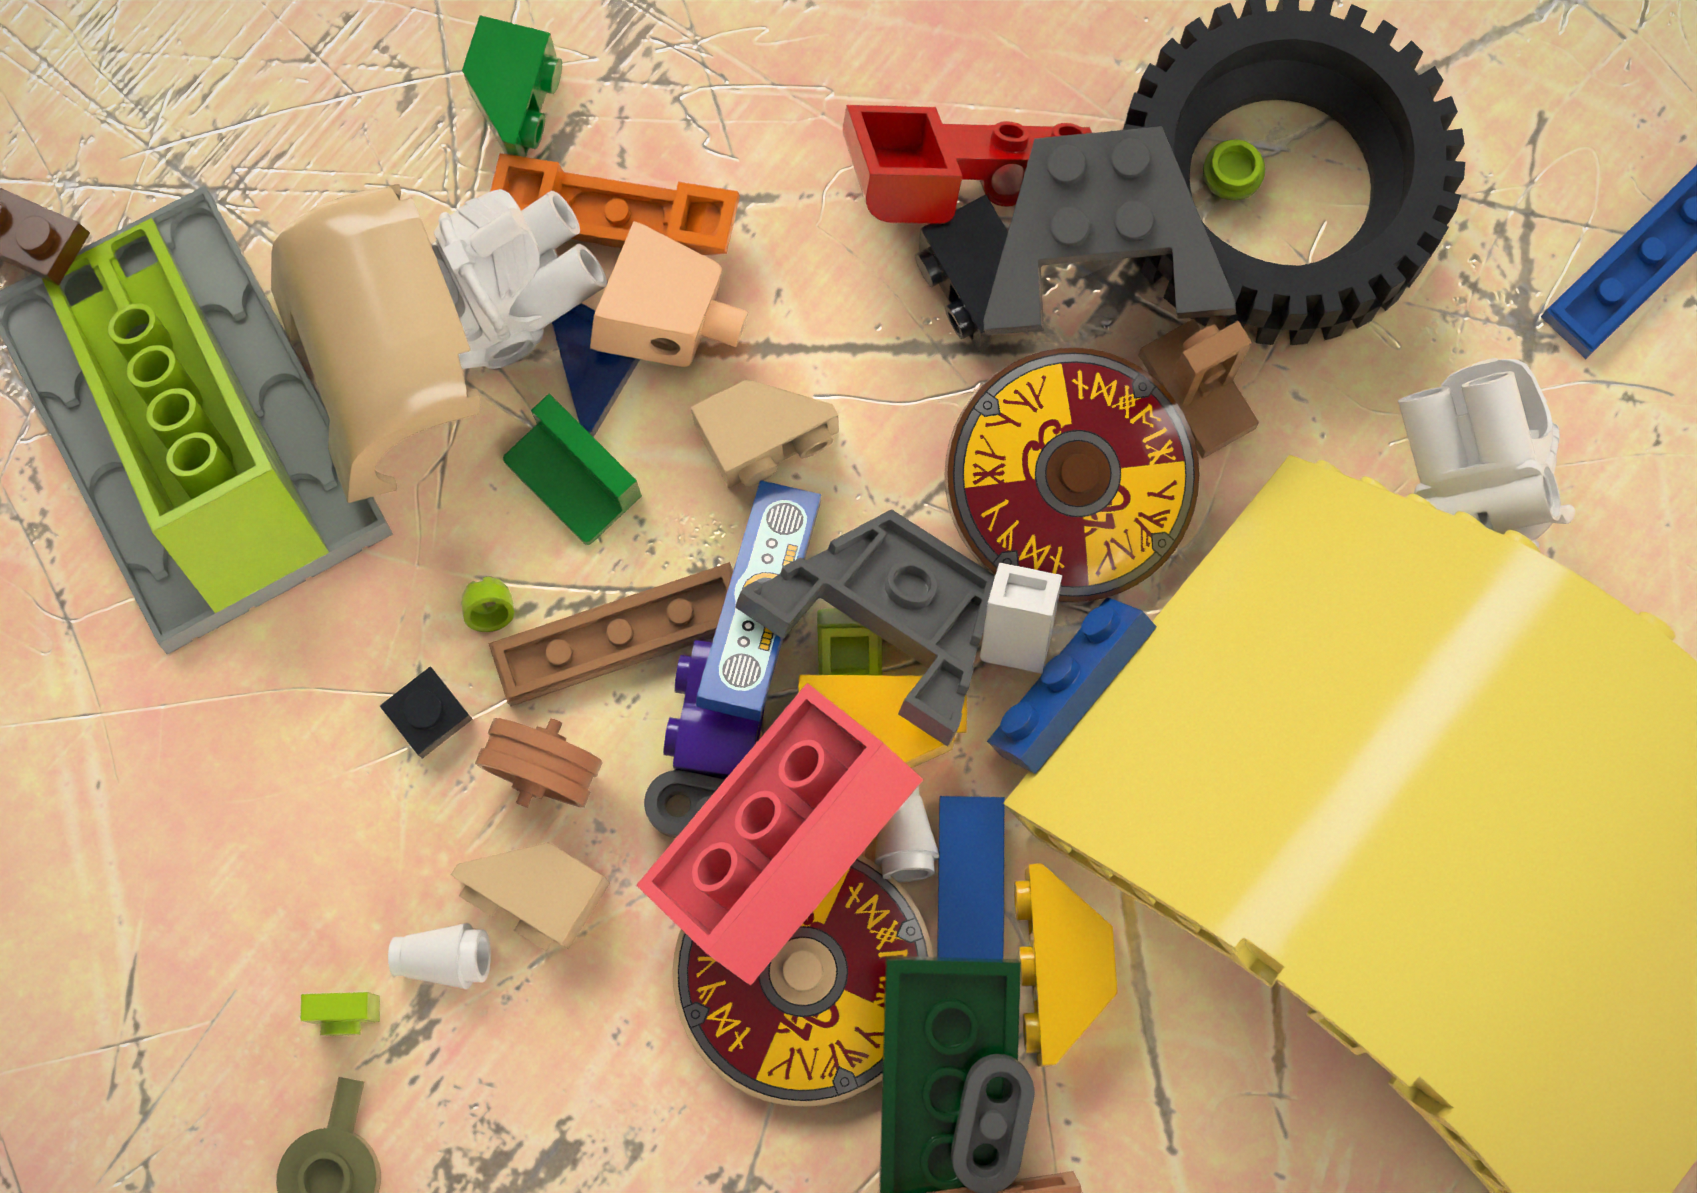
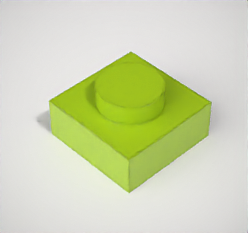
M369 992L301 994V1021L320 1024V1036L361 1035L362 1022H380V995Z

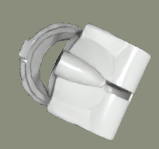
M499 189L464 202L465 205L461 206L451 215L447 212L439 215V225L433 231L436 241L431 245L471 350L459 354L462 369L486 366L489 369H497L519 361L532 352L541 341L545 326L606 287L607 279L600 263L585 246L577 244L558 257L555 249L579 234L580 225L571 207L555 191L548 192L523 210H520L514 198L508 192Z
M1486 359L1449 375L1441 384V387L1408 395L1398 400L1420 480L1414 494L1421 496L1436 509L1455 515L1458 511L1465 512L1480 521L1486 528L1504 535L1507 530L1517 531L1530 539L1539 549V541L1537 542L1536 539L1544 534L1553 523L1569 524L1574 518L1575 509L1570 504L1561 505L1559 489L1554 475L1560 431L1558 425L1552 422L1551 413L1546 403L1547 400L1527 364L1516 359Z

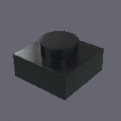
M431 666L380 705L384 713L422 759L473 720Z

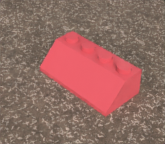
M807 683L636 886L706 954L751 986L923 779L882 741Z

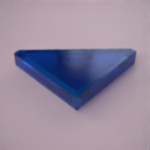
M580 303L553 321L552 325L578 421L594 437L640 359L591 349L590 343L595 310Z

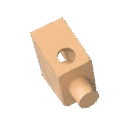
M633 221L595 311L590 348L605 353L686 367L691 365L702 336L737 347L748 312L716 301L723 271L717 262L641 223Z

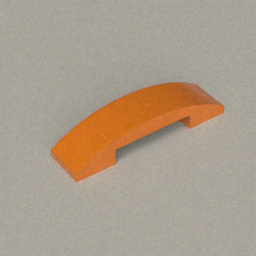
M503 153L499 154L490 190L491 192L502 189L508 192L514 198L520 210H523L550 191L557 192L571 207L579 222L580 233L571 238L573 240L622 249L633 221L701 255L727 254L740 198L738 191L678 182L676 190L567 173L563 171L559 162Z

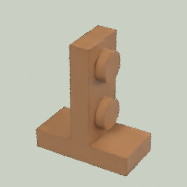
M1192 319L1141 347L1138 354L1149 374L1166 388L1181 408L1191 428L1196 449L1202 459L1255 430L1259 424L1258 419L1233 381L1252 344L1239 321L1219 331L1215 324L1201 330L1195 319Z

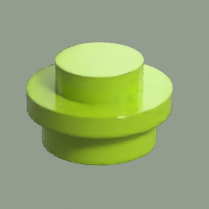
M1234 139L1218 143L1209 151L1203 165V177L1208 188L1218 197L1231 201L1243 200L1253 195L1261 186L1265 176V163L1262 155L1252 144L1244 140Z

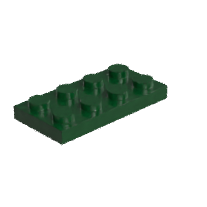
M886 956L879 1193H930L965 1187L958 1179L951 1160V1149L965 1080L971 1067L983 1057L993 1054H1004L1018 1060L1021 962L1018 959ZM1004 1077L991 1079L986 1086V1094L993 1099L1005 1097L1010 1091V1081ZM981 1144L973 1151L972 1159L979 1165H988L995 1160L997 1149L991 1144Z

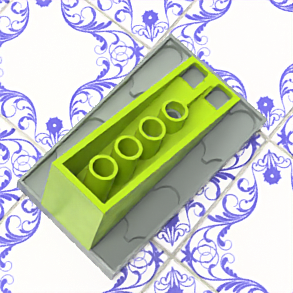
M205 185L82 248L60 285L31 274L0 290V336L157 643L167 655L192 642V639L195 637L200 638L250 611V608H256L305 582L306 578L314 577L361 552L362 548L370 547L393 535L374 497L347 503L328 450L330 419L325 405L289 341L226 220Z

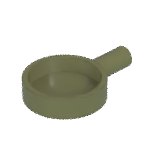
M338 1077L327 1128L310 1131L300 1136L288 1147L282 1156L277 1171L276 1184L278 1193H379L381 1168L377 1155L365 1139L353 1132L364 1081Z

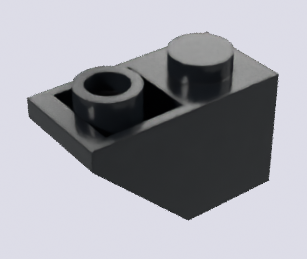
M986 194L958 208L950 221L946 223H930L920 228V252L915 254L916 263L925 281L930 287L939 284L950 304L945 306V312L954 331L960 339L969 336L978 353L990 346L993 336L987 335L984 331L983 320L1008 235L1007 229Z

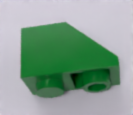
M479 15L462 73L473 100L504 153L526 157L529 148L536 150L541 142L545 127V114L540 112L546 93L554 94L558 88L562 73V58L556 55L551 33Z

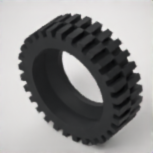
M1246 0L1241 17L1238 19L1231 2L1215 8L1208 28L1198 17L1185 26L1180 44L1171 38L1160 49L1156 66L1150 63L1143 73L1137 93L1134 92L1123 130L1163 127L1191 196L1190 166L1193 153L1199 141L1207 130L1221 117L1244 105L1267 100H1284L1311 106L1324 112L1341 124L1358 144L1370 175L1371 192L1369 208L1357 234L1332 255L1320 261L1299 266L1267 262L1236 250L1217 237L1203 223L1235 299L1236 314L1222 315L1228 318L1224 328L1239 321L1243 329L1246 324L1258 327L1256 343L1273 345L1281 330H1289L1290 345L1308 344L1317 328H1321L1324 340L1332 339L1342 335L1350 320L1353 321L1356 329L1371 322L1380 307L1385 311L1388 310L1399 300L1406 287H1411L1446 234L1449 228L1447 225L1455 214L1461 195L1455 194V192L1464 180L1465 162L1455 160L1465 146L1463 129L1448 130L1458 113L1452 96L1434 102V98L1444 79L1435 66L1419 75L1415 68L1424 52L1412 40L1399 52L1390 46L1398 28L1384 19L1374 33L1362 28L1361 24L1368 10L1351 4L1345 19L1330 15L1334 0H1315L1311 11L1299 10V0H1279L1275 11H1267L1266 0ZM1173 254L1146 256L1141 270L1142 274L1151 285L1164 276L1169 283L1163 298L1176 308ZM1211 317L1190 319H1195L1197 323L1206 327Z

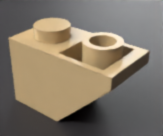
M745 379L690 407L694 425L728 488L740 482L745 487H750L758 484L760 480H766L777 471V463L797 453L800 458L813 456L827 448L833 442L832 435L839 432V415L833 404L750 379Z
M549 842L458 863L450 874L465 884L459 897L491 917L499 906L518 917L520 921L513 931L545 951L549 949L553 941L567 949L570 948L610 884L604 876Z

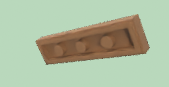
M728 562L488 643L507 703L511 707L694 645L695 640L705 641L714 638L733 574L731 563Z

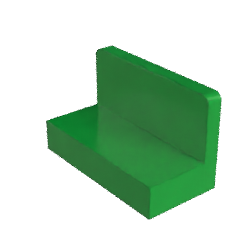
M549 393L531 409L537 425L504 454L503 461L585 545H590L637 502L642 495L637 480Z

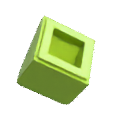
M837 608L819 609L817 611L819 675L882 676V638Z

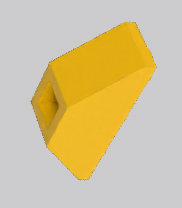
M1042 863L1028 864L1025 869V881H1014L1016 920H1028L1030 945L1018 948V960L1021 962L1020 984L1021 987L1032 986L1034 1013H1023V1037L1025 1053H1037L1038 1067H1047L1058 1063L1117 995L1113 926Z

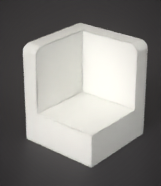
M999 563L987 605L980 659L982 661L1043 673L1054 627L1062 575Z

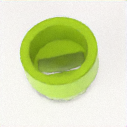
M486 576L483 578V581H472L463 592L461 601L463 619L469 628L479 632H493L506 627L513 620L515 612L512 595L508 586L500 579ZM486 602H495L496 604L487 607Z

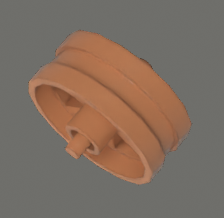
M494 718L488 731L490 735L485 748H481L475 764L481 769L513 783L512 788L520 792L516 800L518 805L528 808L532 797L542 799L543 796L569 805L584 808L591 793L588 790L593 777H597L603 762L592 753L566 742L567 738L558 734L562 726V722L550 718L546 729L538 726L534 729L514 721Z

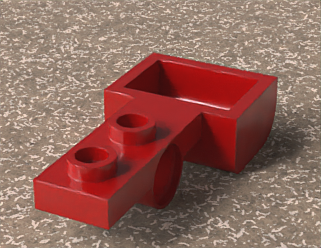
M846 105L843 122V136L867 208L875 218L889 223H946L950 221L955 215L962 180H980L984 193L990 202L1003 207L1015 206L1034 139L1092 133L1090 127H1081L1072 123H1059L1055 126H1023L1010 121L999 122L995 125L942 124L936 107Z

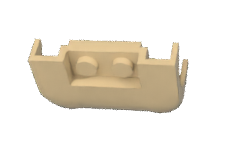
M400 184L345 195L312 208L296 218L277 235L271 251V291L289 341L298 339L302 341L330 419L328 450L347 503L397 490V483L393 476H387L375 470L379 459L394 445L423 430L447 422L479 415L480 394L477 389L466 391L465 379L459 359V354L471 351L463 326L413 198L400 200L402 194Z

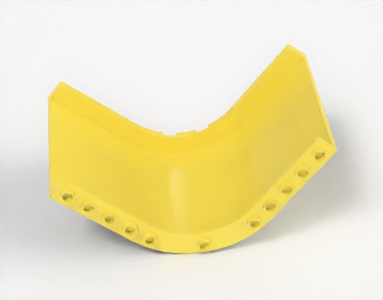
M1289 455L1152 621L1157 627L1037 773L1034 774L1029 771L1003 804L1039 841L1205 942L1270 988L1277 981L1311 1007L1306 1014L1355 1055L1369 1054L1393 1075L1388 1084L1427 1120L1491 1193H1672L1697 1160V661L1673 642L1675 633L1663 620L1648 612L1635 613L1598 586L1541 554L1538 547L1523 534L1514 530H1507L1504 535L1486 528L1480 521L1465 512L1458 511L1455 515L1436 509L1430 502L1419 495L1410 493L1407 497H1403L1388 491L1381 483L1370 477L1363 476L1358 480L1344 475L1338 468L1327 461L1318 460L1314 464Z

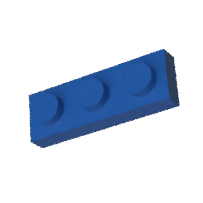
M1109 597L1105 598L1099 607L1093 609L1085 617L1080 630L1060 654L1052 658L1045 665L1040 678L1021 701L1005 713L1000 726L987 742L1001 757L1036 774L1157 626L1142 610Z

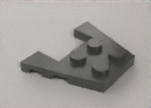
M1162 126L1034 139L983 320L984 331L987 335L1044 331L1041 267L1043 265L1173 254L1176 314L1178 319L1236 314L1234 296Z
M891 509L830 541L827 550L812 558L804 560L800 557L784 565L780 574L762 584L756 580L746 585L739 593L735 608L784 639L816 600L821 598L929 669L904 699L898 715L948 747L960 725L961 711L965 695L970 686L978 645L982 639L988 600L995 575Z

